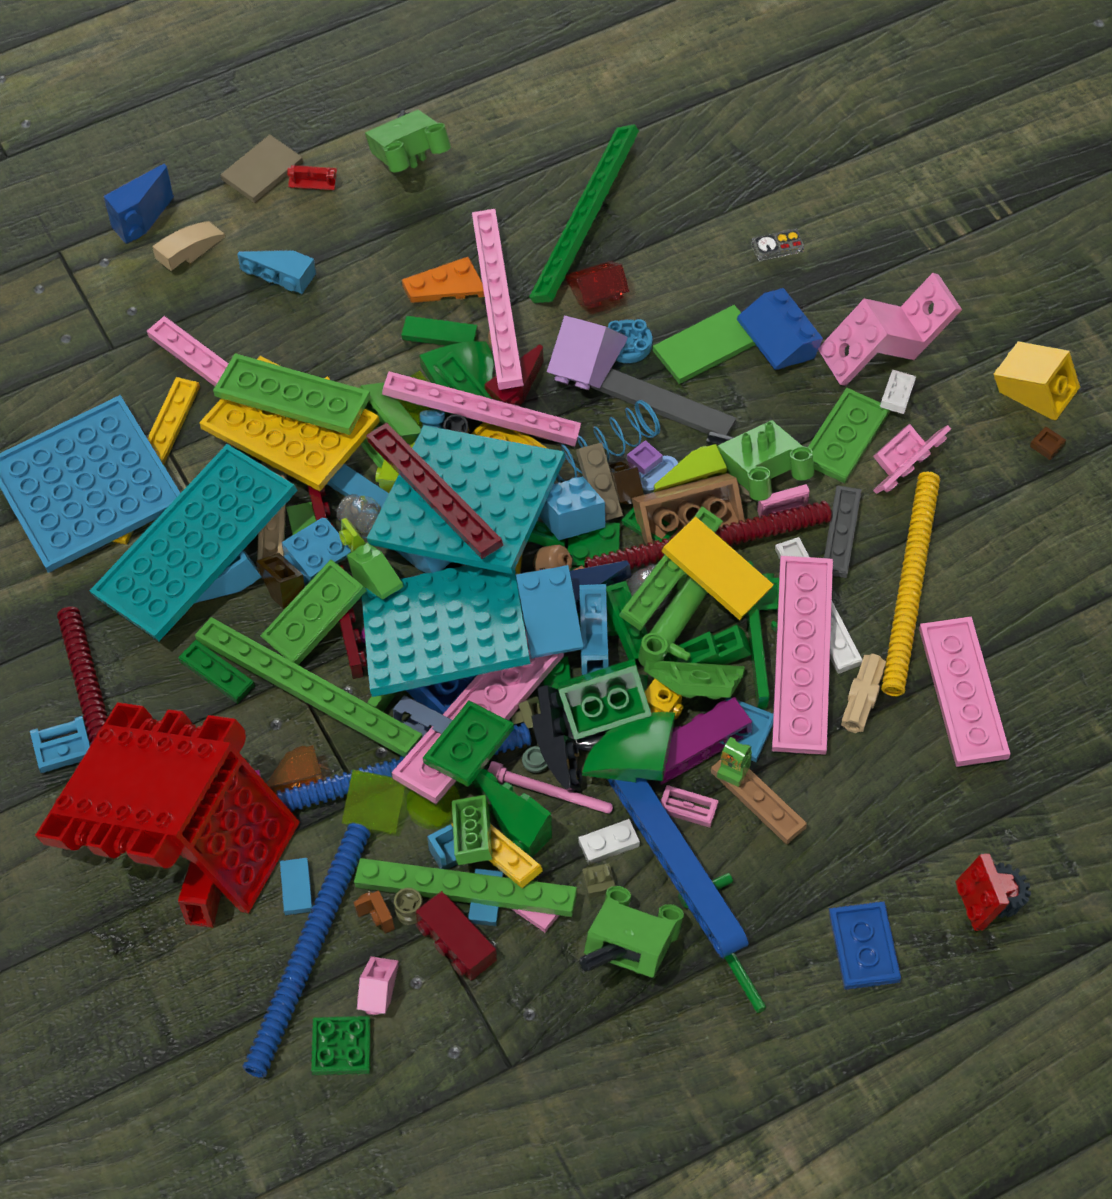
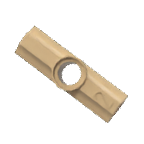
M872 653L864 655L857 678L853 679L848 695L849 702L841 724L847 731L853 733L863 732L870 710L875 706L880 689L879 683L886 661L879 655Z

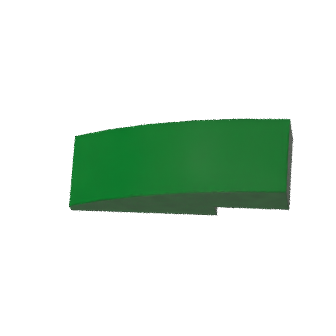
M735 625L715 635L709 631L679 645V647L691 654L689 660L686 661L667 653L665 661L726 665L752 655L745 632L738 625Z

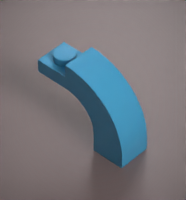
M606 584L579 585L581 637L584 648L581 649L582 675L608 667Z

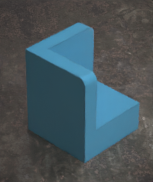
M451 824L427 836L429 851L440 869L448 870L458 864L454 855V835Z

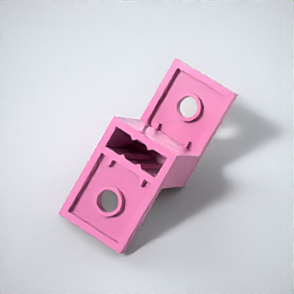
M932 273L901 307L864 298L822 343L818 350L839 384L847 386L877 353L915 360L962 309L939 274ZM933 302V312L929 314L928 308L929 305ZM849 345V354L845 356V348Z

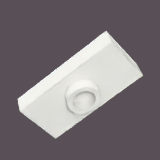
M892 370L880 407L904 414L916 377Z

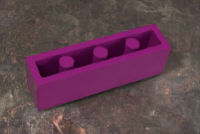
M735 697L729 701H721L713 710L706 714H698L690 723L673 729L663 781H658L660 785L721 752L725 745L719 742L723 741L726 744L730 737L734 738L736 742L743 739V736H738L735 733L748 734L751 732L752 734V720Z

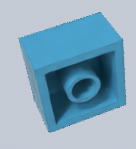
M583 476L575 477L553 485L539 517L556 538L562 540L605 528V501Z

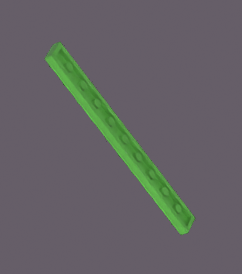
M212 617L195 634L196 640L204 646L403 757H406L423 738L422 733Z

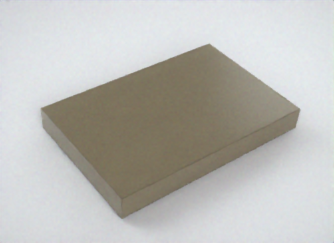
M268 135L220 174L221 180L255 203L287 176L288 167H291V165L300 166L303 163V158L273 136Z

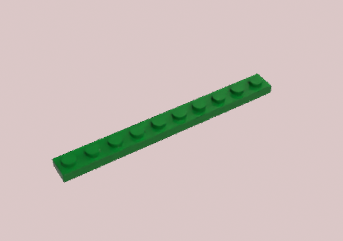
M635 124L616 128L529 296L534 304L550 302L556 297V293L565 279L566 273L573 263L580 246L583 244V240L591 228L606 195L609 193V189L617 177L623 162L626 160L631 146L634 144V140L639 133Z

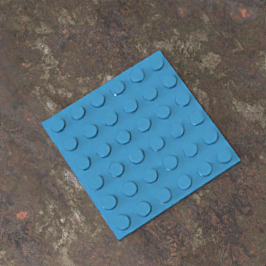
M121 395L0 453V489L48 573L157 519L180 494V491Z

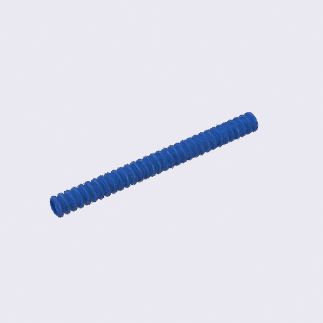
M521 723L519 727L514 725V730L494 755H498L499 751L506 753L507 749L513 751L517 746L520 749L524 744L526 746L531 745V735L525 723ZM401 756L400 760L397 761L394 758L389 763L384 761L382 765L376 763L375 767L369 765L364 770L361 767L357 772L351 770L350 774L343 772V776L336 774L332 779L326 777L325 781H322V779H318L317 783L311 781L310 785H305L304 783L299 788L293 786L292 790L286 788L285 792L278 790L276 795L291 812H294V808L301 810L305 805L311 807L312 803L319 805L320 801L326 803L328 802L327 799L330 798L332 801L336 800L338 796L344 798L345 794L351 796L352 792L355 791L358 794L360 790L364 789L366 792L370 787L376 789L377 785H381V787L385 786V783L391 785L395 781L392 777V772L404 757Z
M350 823L347 826L348 831L344 833V838L340 842L341 846L338 847V853L335 854L334 860L331 863L332 868L328 869V875L324 879L325 883L321 885L322 890L318 892L319 898H316L314 901L315 905L311 908L312 913L308 915V920L304 924L305 928L301 931L302 936L298 938L299 943L295 945V951L291 954L292 959L288 961L289 967L285 968V974L281 977L282 982L277 986L279 990L275 991V998L271 999L270 1003L272 1006L268 1007V1014L264 1015L265 1022L261 1023V1030L257 1031L258 1038L254 1039V1046L250 1047L251 1054L247 1055V1062L243 1063V1069L250 1075L255 1077L267 1076L266 1069H269L271 1066L269 1061H272L275 1057L273 1053H276L278 1050L276 1045L281 1043L280 1037H283L285 1034L283 1029L288 1027L287 1021H290L292 1018L290 1013L295 1011L294 1005H297L299 1002L297 997L302 995L301 990L305 988L304 982L309 978L307 974H310L312 971L311 966H314L315 959L319 955L318 951L322 948L321 943L325 941V936L329 932L328 928L332 925L331 920L335 918L334 913L339 909L337 905L341 904V898L345 895L344 890L348 888V883L352 879L350 875L354 874V868L357 867L358 860L361 858L360 853L364 851L367 839L371 835L370 831L361 824Z

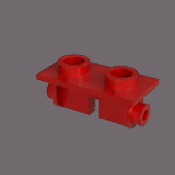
M291 165L287 170V176L289 177L288 187L335 190L337 168Z

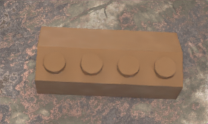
M728 473L632 498L636 521L641 528L642 537L646 545L648 542H652V544L655 542L652 539L651 532L662 539L668 531H672L677 527L678 530L671 536L675 537L693 519L702 506L723 520L721 527H723V524L730 525L731 522L738 524L739 520L745 522L737 478ZM662 519L669 522V525L664 526L662 524Z

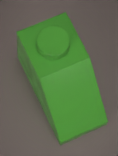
M369 543L359 546L347 555L353 578L382 600L403 588V583L383 553Z

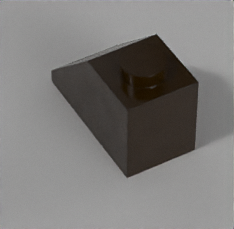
M625 459L608 464L620 503L623 502L625 505L632 504V498L644 495L637 466Z
M280 553L256 561L271 598L281 608L285 609L305 588L303 574Z

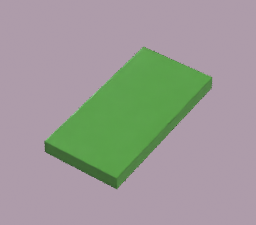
M732 305L654 345L653 352L676 381L681 384L756 344L737 321V317L741 312L735 305Z
M846 387L808 446L813 451L814 470L846 483L886 420L890 410L880 407V402Z
M330 559L260 636L284 658L299 665L367 590Z

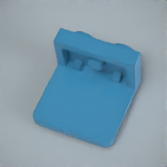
M326 518L317 520L282 542L283 557L303 574L305 587L330 559L337 564L351 553L348 545L344 546L342 544L339 533Z

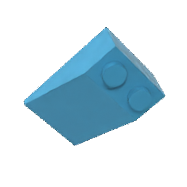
M569 566L517 574L531 659L584 649Z

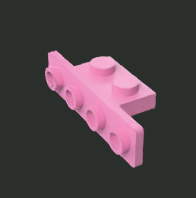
M910 424L903 428L873 456L889 475L873 491L877 494L883 490L886 493L892 490L898 484L896 479L900 476L905 477L915 469L913 464L917 460L920 463L931 454L929 449L933 445L935 448L941 445L947 439L945 434L951 428L948 425L926 442Z

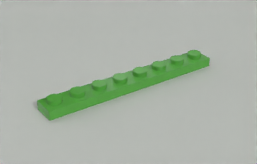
M360 858L354 880L355 888L397 893L404 888H413L422 897L433 898L442 891L451 901L472 902L569 917L573 916L577 896V887L530 881L521 888L510 878L363 858Z

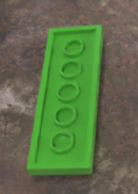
M236 353L213 389L215 397L348 435L352 433L371 398L370 391Z

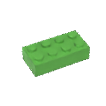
M486 795L452 801L454 855L458 865L491 860L490 811Z

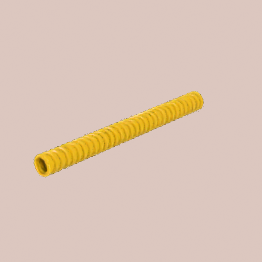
M922 472L918 475L916 494L899 583L900 587L898 589L892 624L893 628L891 630L887 662L881 687L882 691L890 696H900L905 693L907 672L909 670L908 665L910 664L924 580L923 576L925 574L940 484V477L933 472Z

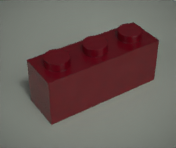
M442 891L416 910L417 928L425 937L429 935L435 941L434 946L442 956L448 955L453 961L452 966L459 975L463 976L465 974L472 981L497 961L496 949Z

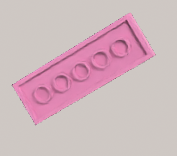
M972 617L920 624L919 631L956 767L1009 759V747Z

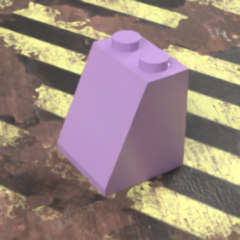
M564 315L547 372L555 375L554 380L568 384L569 380L576 382V387L589 390L590 386L600 388L628 337L608 327Z

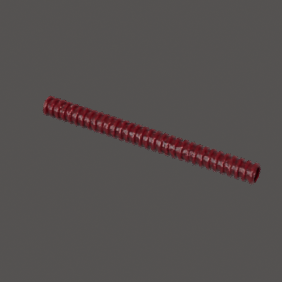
M823 500L820 504L818 502L813 503V506L806 504L805 508L799 506L798 509L791 508L790 511L785 509L783 513L777 511L775 515L769 513L768 516L753 517V520L748 518L745 522L739 520L738 524L735 522H731L730 525L723 524V527L720 526L715 534L729 546H732L733 543L738 545L741 541L743 543L748 542V539L754 541L756 537L762 539L763 536L778 535V532L783 534L786 530L792 532L793 528L800 530L801 527L815 526L816 523L821 525L823 521L829 523L832 513L829 504ZM670 537L669 540L664 538L662 542L656 540L654 544L648 542L646 546L640 544L638 548L632 546L631 549L624 548V551L618 549L616 553L610 551L608 555L602 553L600 557L594 555L592 559L586 557L584 565L585 568L626 560L630 564L631 570L634 567L637 569L641 568V565L647 567L649 563L655 565L665 555L662 549L673 537Z
M73 606L65 607L57 613V618L82 708L81 711L87 728L88 738L92 744L108 717L105 704L103 703L104 700L101 696L102 692L96 676V670L94 669L95 666L92 662L93 659L87 642V636L85 635L86 632L80 610Z

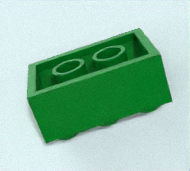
M634 659L558 683V691L575 740L652 716Z

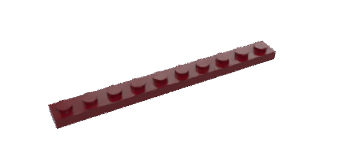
M307 485L315 520L331 517L328 502H322V497L326 496L324 487L319 491ZM351 607L339 622L352 678L357 679L363 677L362 667L366 666L364 652H358L357 645L361 644L358 629L353 630L351 623H355L356 620L353 607Z

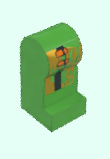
M730 737L721 754L722 760L717 772V778L739 787L751 766V746L740 744Z

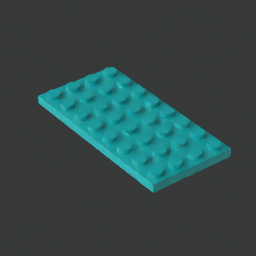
M226 444L92 587L90 593L151 637L160 641L298 491L297 488L283 477Z

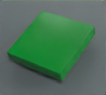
M370 1016L313 1017L312 1075L370 1074Z

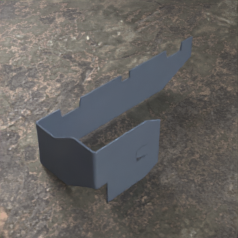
M403 696L393 708V718L422 733V736L429 731V725L433 726L432 729L442 734L452 722V719L406 696ZM404 712L412 715L406 722L402 721Z

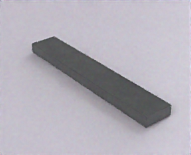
M610 369L600 388L592 387L633 405L637 401L643 400L649 404L656 414L706 434L714 432L729 436L736 423V418L614 369ZM639 403V407L646 409L642 404Z

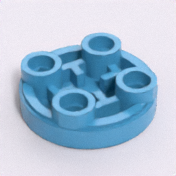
M644 320L611 321L608 324V328L628 337L616 361L635 363L647 357L652 349V334Z

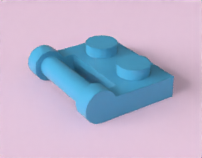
M83 716L74 718L75 721L40 731L38 728L30 730L41 773L81 762L90 747ZM78 731V733L42 743L43 740Z

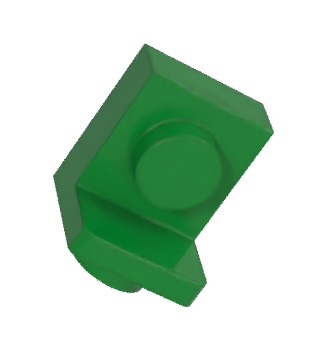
M774 573L762 574L774 585L758 601L759 611L778 610L779 578H775Z

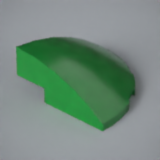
M486 341L447 345L419 355L422 370L429 381L434 384L449 387L433 368V365L452 350L484 389V384L493 378L494 361ZM446 412L448 416L454 415L453 413Z
M652 712V716L611 728L591 749L585 761L582 775L635 783L637 778L663 781L675 721V712Z

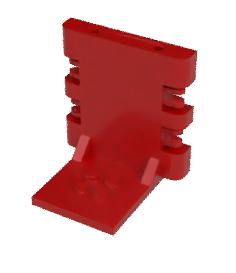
M117 702L35 836L46 846L76 851L86 845L95 855L108 858H117L126 852L136 863L161 868L172 867L178 857L182 856L195 863L240 912L249 913L300 822L240 754L245 744L246 733L236 719L208 715L203 725L196 728V725H192L191 720L183 711L168 709L163 719L157 722L144 706Z

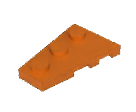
M469 257L402 279V286L411 303L440 301L442 297L456 296V299H465V295L485 297L483 284Z

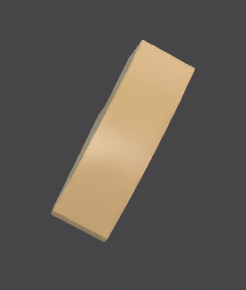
M209 221L187 226L152 246L155 259L172 271L185 260L192 263L222 240L225 234Z

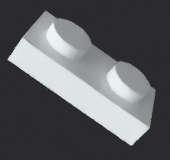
M630 819L578 837L588 865L640 847V841Z

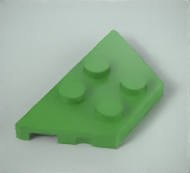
M645 660L644 665L646 673L675 693L688 698L695 696H707L711 699L730 698L742 680L745 670L744 666L670 661L656 662Z

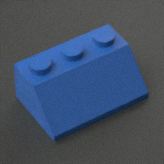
M784 288L764 293L737 317V321L775 370L815 359L823 339Z

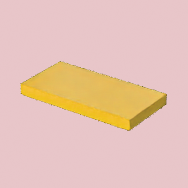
M696 516L662 549V552L739 620L774 585Z

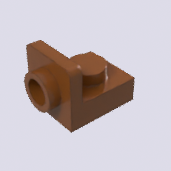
M379 891L365 893L358 900L354 901L358 917L370 913L376 927L381 925L384 934L395 930L393 919Z

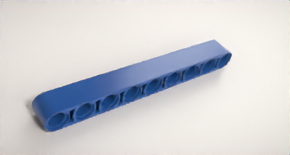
M637 778L636 783L608 779L611 787L719 956L724 958L748 946V940L742 927L646 779Z

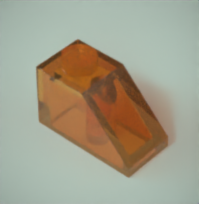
M300 746L285 754L267 781V785L275 794H277L278 790L285 792L286 788L292 790L293 786L299 788L302 787L301 784L310 785L311 781L317 783L318 779H322L314 746Z

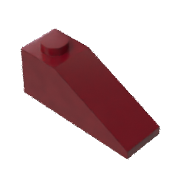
M541 344L519 359L524 386L499 390L497 375L484 384L485 390L493 400L519 407L522 405L544 362L543 346Z

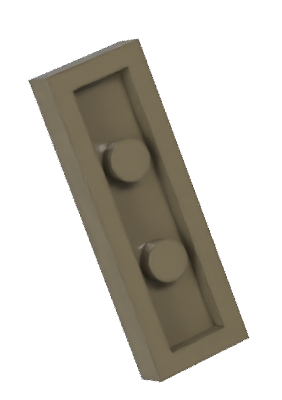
M602 442L577 449L576 453L583 477L605 501V521L623 516Z

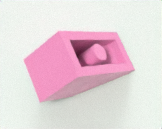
M378 957L370 958L360 976L358 1010H365L366 1013L371 1015L386 1013L392 998L399 964L398 960Z

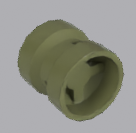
M413 888L401 889L394 897L396 916L401 923L406 925L417 923L416 910L423 906L420 893Z

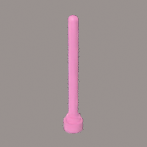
M492 761L488 771L497 778L499 783L508 782L604 813H611L613 810L611 803L509 772L501 763Z

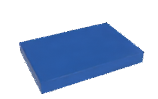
M884 901L829 908L828 913L844 990L900 983L901 976Z

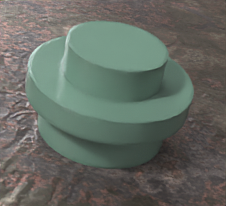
M538 746L530 747L524 752L522 763L526 770L532 773H539L547 768V764Z

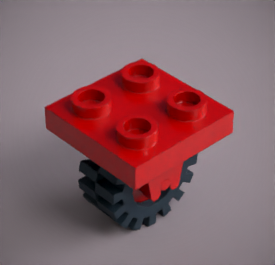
M990 853L980 854L955 881L957 891L961 895L967 917L971 921L974 931L984 930L997 916L1003 918L1006 915L1008 918L1013 914L1015 915L1029 901L1031 891H1028L1030 883H1024L1027 879L1026 876L1020 877L1018 874L1020 870L1016 868L1013 871L1010 864H1007L1005 867L1004 863L994 864Z

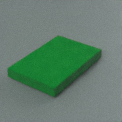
M469 700L423 756V763L469 787L514 730V723Z

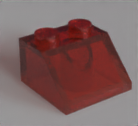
M607 261L565 275L578 304L587 306L588 309L600 306V301L609 299V301L622 299L624 293L630 292L623 266L620 263Z

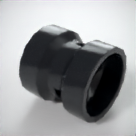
M451 415L444 421L443 428L446 430L471 434L470 423L461 415Z

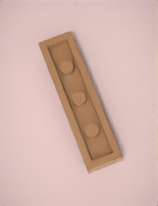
M721 760L711 767V773L716 778L721 766ZM750 769L747 771L739 787L717 778L786 845L806 829L807 823Z

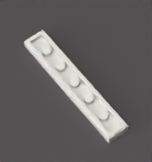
M799 537L775 545V551L779 558L781 556L809 557ZM831 600L830 659L839 674L861 666L863 660Z

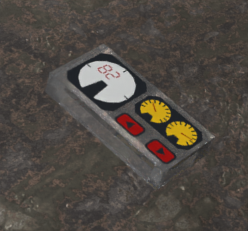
M798 229L754 237L751 241L758 261L804 252V245Z

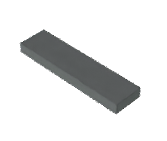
M836 486L832 518L824 558L833 559L832 576L847 578L862 489Z

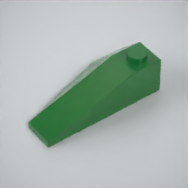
M484 768L481 770L472 784L480 796L486 795L489 811L503 834L532 858L552 838L551 813L527 794L517 795L513 791L512 785L507 782L500 785L492 773Z

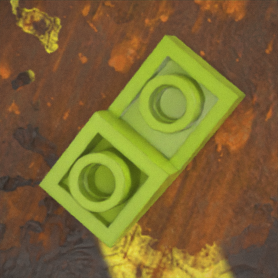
M347 518L341 519L339 537L344 546L348 545L351 552L359 546L365 545V541Z

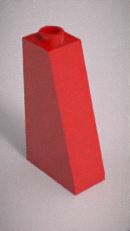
M190 862L178 903L187 925L213 928L221 891L195 863Z

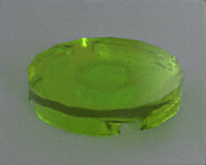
M452 785L439 802L435 804L410 789L407 795V811L411 820L418 826L426 829H440L453 822L452 801L459 800L460 796L457 788Z

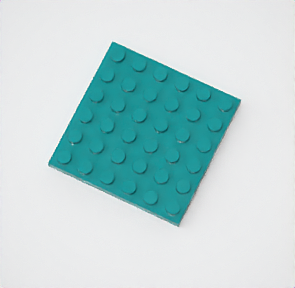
M424 425L412 449L502 539L503 546L484 559H481L400 475H398L367 537L368 543L372 546L513 574L565 461L564 451Z
M465 565L400 579L403 583V588L383 600L367 588V591L362 595L369 686L372 697L531 664L515 570L513 574Z

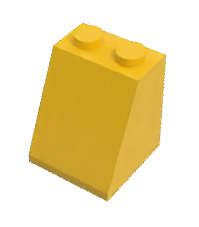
M1024 342L1016 343L994 373L1000 393L1052 420L1058 419L1080 388L1069 351Z

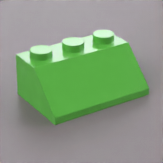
M385 383L361 385L360 389L370 391L371 395L365 409L378 415L380 419L379 424L373 431L388 423L409 445L414 443L422 429L397 398L382 395ZM366 438L361 443V446L374 463L382 468L384 458L368 443Z

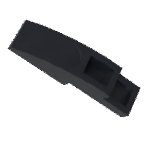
M548 685L538 687L541 714L532 715L531 717L541 754L552 774L566 790L576 793L582 792L581 783L583 776L578 767L577 759L579 757V747L575 739L564 735L566 733V723L562 718L561 707L563 703L559 691Z

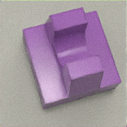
M645 440L627 454V461L637 466L638 472L645 475L663 461V455Z

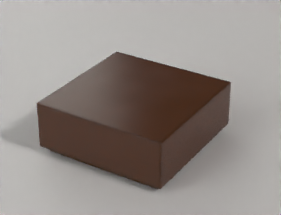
M1045 427L1031 441L1030 447L1051 460L1065 445L1066 439Z

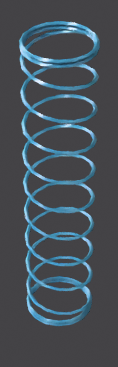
M639 400L635 403V412L643 428L652 436L644 434L640 430L639 423L633 412L627 407L625 409L629 421L639 432V443L636 445L628 443L624 439L617 421L613 417L609 418L613 430L623 441V452L621 454H615L609 450L600 429L596 426L593 427L599 442L601 443L602 441L596 430L604 441L602 444L607 451V462L609 461V452L615 456H622L624 454L625 443L631 447L639 446L641 434L648 438H653L660 433L659 420L653 409L645 401ZM639 403L652 416L655 423V432L644 421L640 413ZM628 411H629V412L631 413V415L633 416V418H634V420H635V422H636V425H635V424L633 423V421L631 420V418H630V416H629V414H628ZM612 420H613L614 423L616 424V426H617V428H618L620 434H619V433L617 432V430L615 429V427H614V425H613V423H612ZM578 435L577 440L581 448H583V445L580 439L584 443L585 447H587L588 445L586 444L585 440ZM561 445L562 451H564V449L567 451L570 459L568 458L566 453L565 457L568 460V462L573 466L575 477H577V471L580 473H582V471H580L575 466L573 457L567 449V447L565 445ZM558 474V483H560V480L564 482L565 480Z

